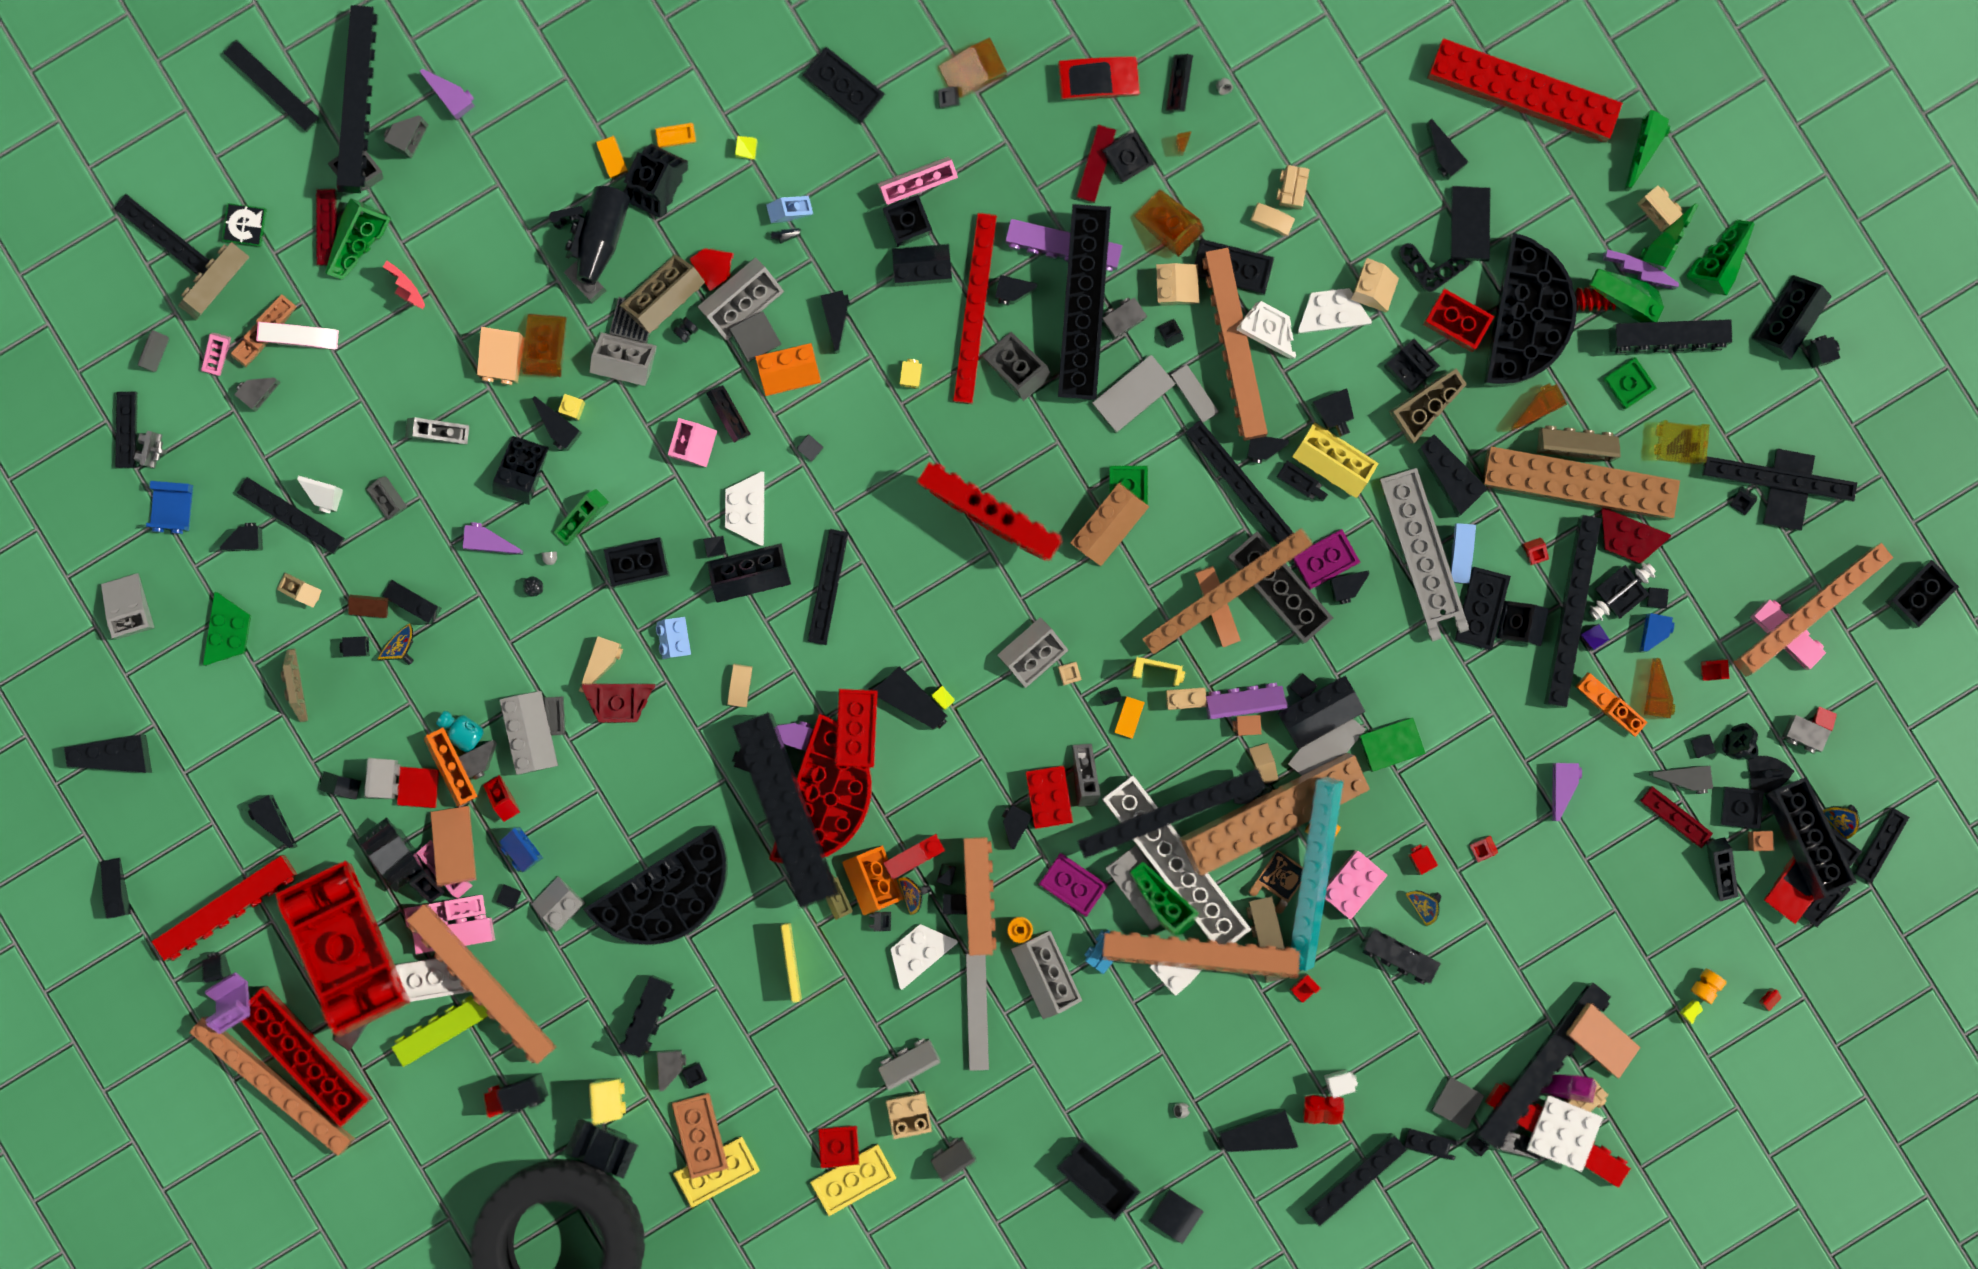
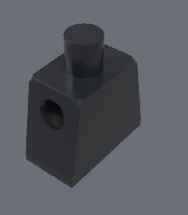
M1347 388L1316 400L1311 404L1327 430L1336 427L1339 437L1350 433L1347 422L1352 421L1354 415Z

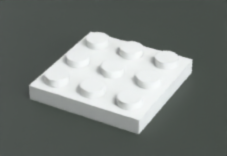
M1547 1095L1527 1150L1582 1172L1603 1117Z

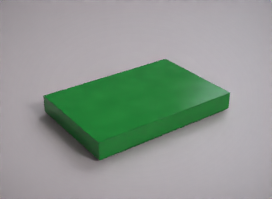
M1414 718L1359 736L1371 772L1426 754Z

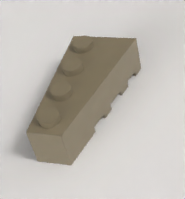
M232 242L228 246L224 244L217 252L220 256L216 260L212 258L205 266L208 270L204 275L199 273L193 280L196 283L193 288L187 287L181 295L183 299L178 306L195 320L200 317L203 311L249 258L247 254Z
M1457 368L1450 369L1390 410L1389 413L1409 443H1415L1467 384Z
M1272 897L1249 901V907L1246 908L1248 919H1252L1253 922L1251 932L1253 938L1256 937L1257 948L1274 946L1276 950H1284ZM1264 975L1266 983L1287 979V977Z

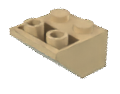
M925 1091L887 1099L894 1139L932 1132Z

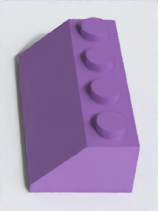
M1277 683L1266 684V688L1258 689V685L1247 687V691L1241 692L1239 688L1229 689L1227 694H1220V691L1209 692V696H1206L1208 720L1287 708L1283 687L1277 686Z

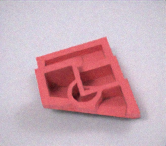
M386 261L383 268L398 278L395 282L398 286L395 294L412 305L423 309L425 307L424 301L413 283L396 266Z

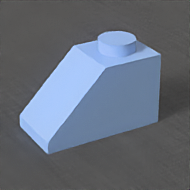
M809 196L783 197L766 205L771 223L787 222L813 215Z

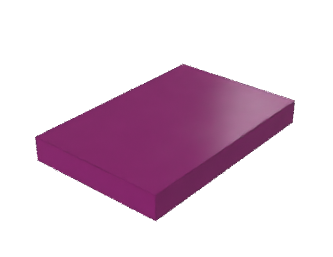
M1342 529L1306 548L1292 558L1309 590L1361 563Z
M1062 853L1058 855L1039 883L1040 886L1086 917L1108 886Z

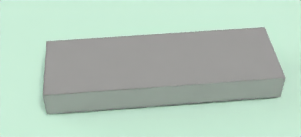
M1185 365L1171 375L1203 423L1219 413L1188 365Z

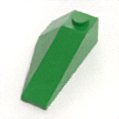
M1650 110L1642 119L1625 191H1629L1633 187L1664 137H1667L1669 134V119L1655 110Z
M350 198L342 214L325 273L343 280L357 265L358 259L371 249L370 246L376 239L379 240L383 236L391 218L367 204Z
M1693 204L1647 248L1644 247L1639 254L1641 260L1664 271L1678 248L1677 244L1685 234L1683 229L1689 225L1698 204Z
M1736 220L1721 235L1722 239L1715 246L1711 245L1708 248L1709 252L1703 258L1699 257L1694 262L1686 276L1687 279L1710 293L1727 296L1738 275L1755 225L1754 222Z
M1596 269L1589 284L1591 288L1639 323L1658 322L1664 309L1660 292L1645 281Z
M1142 862L1130 872L1158 921L1174 936H1181L1193 926L1199 912L1148 865Z

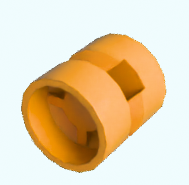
M1016 917L1009 922L1008 934L1013 941L1022 943L1029 940L1032 936L1033 927L1027 918Z
M1705 968L1700 975L1701 980L1695 982L1691 991L1712 1005L1717 997L1716 992L1721 991L1727 982L1713 971Z

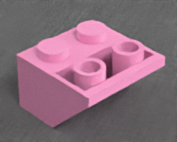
M678 418L668 456L707 468L717 430Z

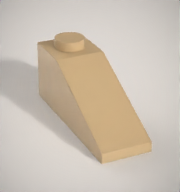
M597 637L582 683H595L616 663L617 659L620 660L623 653L622 644Z

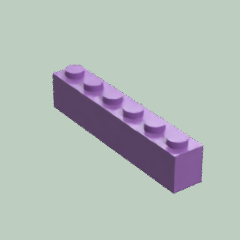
M1011 219L1006 244L1011 249L1020 250V248H1024L1032 254L1041 252L1045 253L1046 257L1057 259L1058 256L1068 262L1070 233ZM1108 242L1107 272L1117 271L1123 245Z

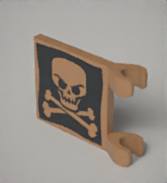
M1277 850L1249 890V894L1256 896L1263 886L1281 899L1275 907L1276 913L1281 914L1301 885L1303 867Z

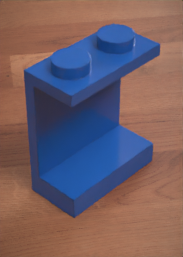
M150 481V489H153L151 521L146 523V527L152 528V532L161 533L164 532V529L171 530V533L183 534V531H189L193 485Z

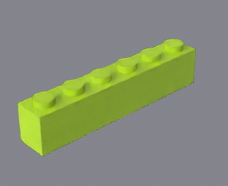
M470 995L461 1001L463 1005L458 1008L455 1005L445 1010L446 1015L439 1018L437 1015L428 1021V1026L423 1028L421 1025L412 1030L413 1035L408 1038L404 1035L395 1040L396 1045L392 1049L402 1066L405 1067L487 1018V1008L483 1004L480 1006Z

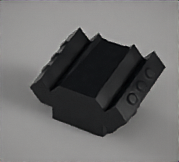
M653 144L646 146L642 153H637L624 180V183L627 185L623 192L630 197L629 204L659 218L667 214V206L673 203L674 194L680 183L683 182V173L688 171V161Z
M387 817L358 839L360 845L367 852L368 857L395 892L424 870L413 845L403 831L398 829Z
M579 1118L565 1153L602 1171L624 1179L638 1144L628 1139L626 1134L604 1124H593V1122Z

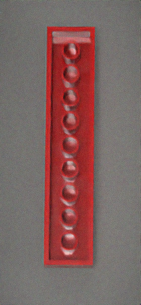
M1444 38L1440 42L1427 78L1604 143L1611 138L1623 104L1614 99Z

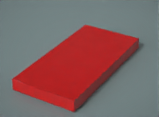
M839 689L835 766L874 768L878 691Z

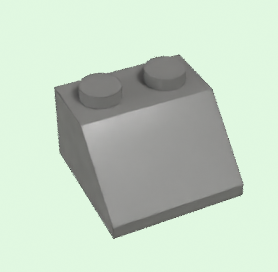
M368 758L365 797L395 799V795H398L399 787L396 781L397 776L400 775L401 767L398 764V760Z
M558 876L532 903V906L557 932L586 902Z

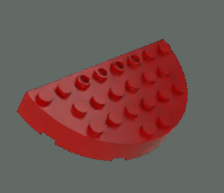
M930 462L928 463L917 481L924 489L927 490L928 488L930 493L957 512L965 513L970 520L1011 544L1014 542L1020 546V549L1039 559L1051 561L1062 542L1059 534L1052 530L1050 533L1047 532L1044 528L1045 526L1037 521H1034V523L1030 522L1028 516L1020 511L1015 513L1011 506L1001 501L999 504L993 495L986 491L984 494L981 493V490L971 482L964 483L962 477L954 472L951 474L945 472V467L935 462L934 465Z
M819 714L797 781L825 857H828L844 847L862 826L871 803L872 777L870 768L835 766L837 722ZM774 843L769 860L783 863L776 843Z

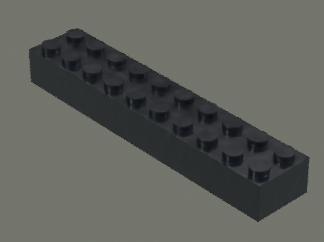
M1072 204L1058 397L1096 400L1111 214V207Z
M768 712L734 725L733 729L799 908H806L839 895L773 714Z

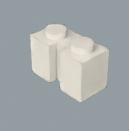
M1347 1069L1324 1075L1329 1094L1333 1098L1356 1091L1355 1086H1358L1356 1077Z

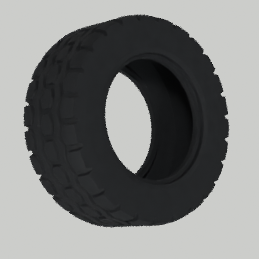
M557 1159L539 1162L514 1174L500 1185L484 1203L475 1221L473 1235L471 1236L472 1269H521L514 1253V1234L520 1218L526 1210L537 1204L559 1201L577 1206L585 1211L596 1223L604 1246L603 1261L600 1269H641L645 1252V1234L643 1223L640 1220L641 1216L628 1191L620 1186L621 1183L613 1176L607 1175L605 1171L576 1160Z

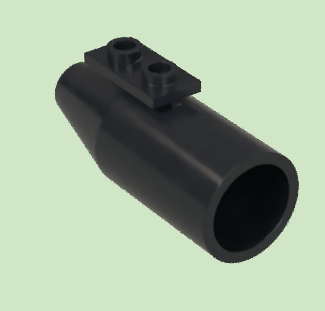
M609 186L594 187L585 219L580 217L576 223L573 222L570 230L572 238L571 240L568 239L565 246L567 251L566 258L574 257L577 259V280L584 284H596L615 253L630 203V197L619 189Z

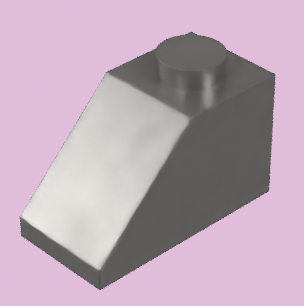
M274 377L246 380L245 383L241 382L236 388L237 392L234 395L252 410L257 411L281 382Z
M495 740L458 757L468 778L476 780L485 775L484 772L489 769L497 745Z
M682 1050L657 1052L659 1091H664L683 1070V1066H686V1054H682Z

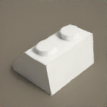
M1149 965L1175 996L1203 970Z

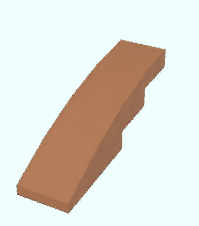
M281 294L256 320V324L243 337L244 340L231 352V356L246 368L268 344L267 342L256 341L258 322L284 324L296 309V305Z
M1213 566L1195 572L1203 596L1220 585ZM1227 603L1210 615L1222 647L1241 641Z

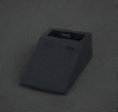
M512 436L493 480V494L529 505L536 490L549 447Z

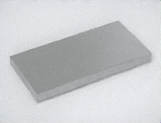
M1150 355L1092 404L1117 433L1171 389L1175 382L1155 358Z
M1352 719L1300 748L1288 765L1302 776L1346 754L1366 729Z

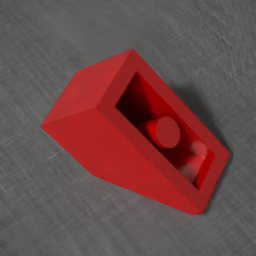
M500 775L483 785L493 809L503 822L520 813L514 797Z
M499 1085L488 1088L489 1092L484 1094L488 1118L504 1113L496 1092L501 1089Z

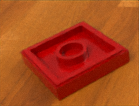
M400 767L397 805L436 808L440 771L437 769Z
M857 1126L818 1129L821 1168L860 1165Z

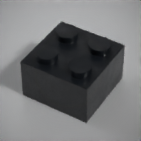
M919 195L883 208L884 216L897 248L933 234Z

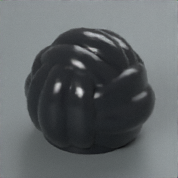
M534 576L526 578L523 581L524 593L531 597L542 594L543 582Z

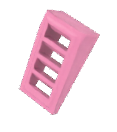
M217 333L209 335L201 371L221 376L231 337ZM215 340L223 342V345L216 344ZM212 349H220L221 353L212 351ZM210 356L219 357L220 359L219 361L211 359ZM208 363L216 364L218 367L208 366Z

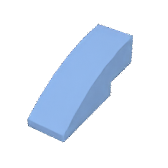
M1455 524L1450 567L1454 583L1469 584L1476 525Z

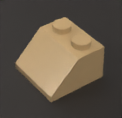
M1655 187L1637 203L1661 232L1683 215L1681 207L1676 202L1671 201L1668 192L1663 187Z
M1367 258L1362 266L1351 300L1387 313L1399 278L1385 264Z
M1179 263L1156 265L1158 303L1161 306L1200 303L1198 265Z

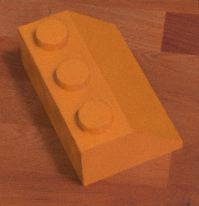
M812 343L755 356L765 396L821 383Z
M883 846L842 862L863 916L904 899L896 878L891 879L883 864L888 860Z

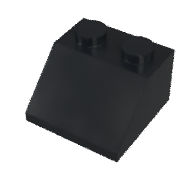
M1504 601L1497 638L1527 645L1541 646L1549 609L1535 604Z

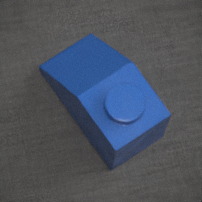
M1652 613L1646 614L1640 652L1649 651L1668 638L1670 633H1673L1675 625L1672 622L1673 617Z

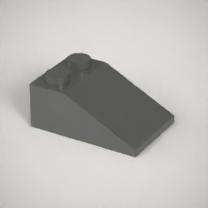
M1012 332L983 355L987 363L1023 401L1052 377L1047 365Z

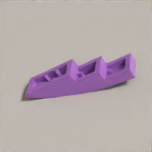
M1612 250L1604 252L1603 260L1620 263L1621 272L1638 275V280L1645 281L1652 286L1672 290L1679 286V283L1666 273L1642 260Z

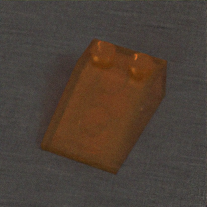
M990 37L969 47L939 66L948 87H958L959 99L1007 76V71Z
M1161 189L1134 215L1149 232L1178 257L1205 231L1201 220Z
M528 314L522 357L523 374L562 376L566 317Z

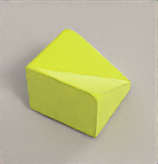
M738 136L735 156L755 160L757 139Z
M943 686L932 695L936 702L945 710L955 701Z
M1692 1000L1679 1013L1688 1023L1693 1024L1695 1017L1703 1009L1698 1001Z

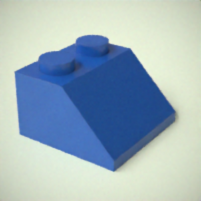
M521 827L514 828L499 841L502 845L500 849L506 856L510 855L513 859L511 863L517 871L526 872L543 859Z

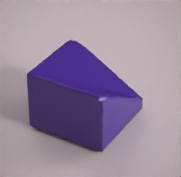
M1596 624L1581 634L1591 651L1610 640L1600 624Z

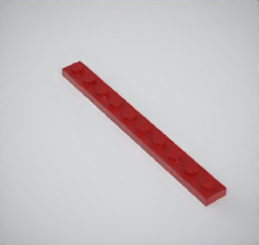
M978 213L954 402L973 404L997 215Z

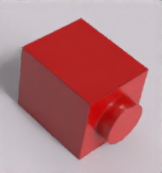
M1419 844L1411 848L1412 852L1408 855L1419 875H1423L1438 866L1427 845L1422 846Z

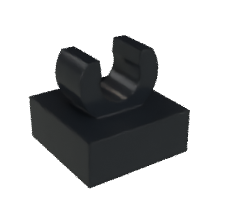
M874 912V914L869 915V917H874V925H869L870 928H874V931H891V912Z

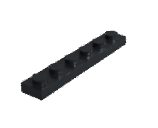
M246 477L237 491V494L333 554L337 552L345 539L249 477Z

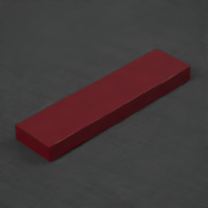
M1098 124L1077 194L1078 199L1095 203L1108 161L1102 150L1113 144L1116 134L1115 129Z
M316 189L317 266H327L337 234V190Z
M1650 786L1640 800L1642 804L1699 848H1702L1713 834L1653 786Z

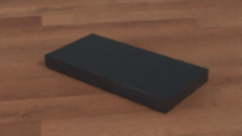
M827 46L802 75L803 78L861 124L885 96L883 91Z
M1452 186L1450 260H1490V188Z
M1200 239L1194 265H1198V277L1200 279L1206 280V277L1209 276L1208 270H1204L1202 258H1205V253L1228 248L1236 287L1265 295L1275 257Z
M1776 449L1773 468L1812 474L1815 455ZM1769 487L1763 524L1802 531L1808 494Z
M1478 567L1472 568L1462 607L1469 630L1459 633L1457 629L1454 641L1492 650L1511 576Z

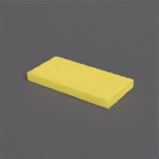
M785 923L781 926L791 999L792 1002H800L802 997L791 923Z
M743 1137L723 1146L729 1169L694 1179L690 1178L688 1166L673 1173L691 1208L760 1171Z
M878 1144L859 1154L860 1165L835 1167L810 1181L828 1216L897 1178Z

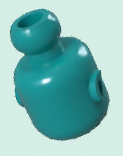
M443 711L436 721V725L439 728L444 727L448 730L447 735L451 744L466 753L475 748L484 734L483 728L465 715H460L455 719L450 712Z

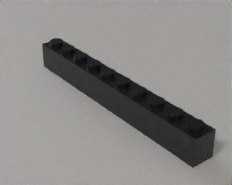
M350 5L336 184L338 192L361 193L362 187H365L366 176L363 175V169H367V157H364V151H368L369 144L368 139H365L366 133L370 131V121H367V115H371V103H368V98L372 97L373 92L370 79L374 78V67H371V61H375V50L372 49V46L377 40V32H374V25H378V14H375L374 7Z
M1587 515L1578 517L1544 701L1546 705L1565 708L1568 704L1602 518Z
M1255 768L1079 839L1077 843L1084 859L1265 787L1258 768Z
M1594 982L1586 985L1476 1131L1475 1137L1492 1150L1501 1149L1507 1141L1505 1139L1509 1132L1512 1134L1516 1130L1518 1120L1528 1114L1530 1111L1528 1107L1532 1102L1535 1103L1540 1098L1542 1088L1548 1087L1552 1082L1553 1078L1551 1076L1554 1072H1559L1564 1066V1059L1574 1053L1576 1042L1566 1034L1587 1003H1591L1599 1011H1605L1610 1004L1608 1002L1611 998L1609 994Z

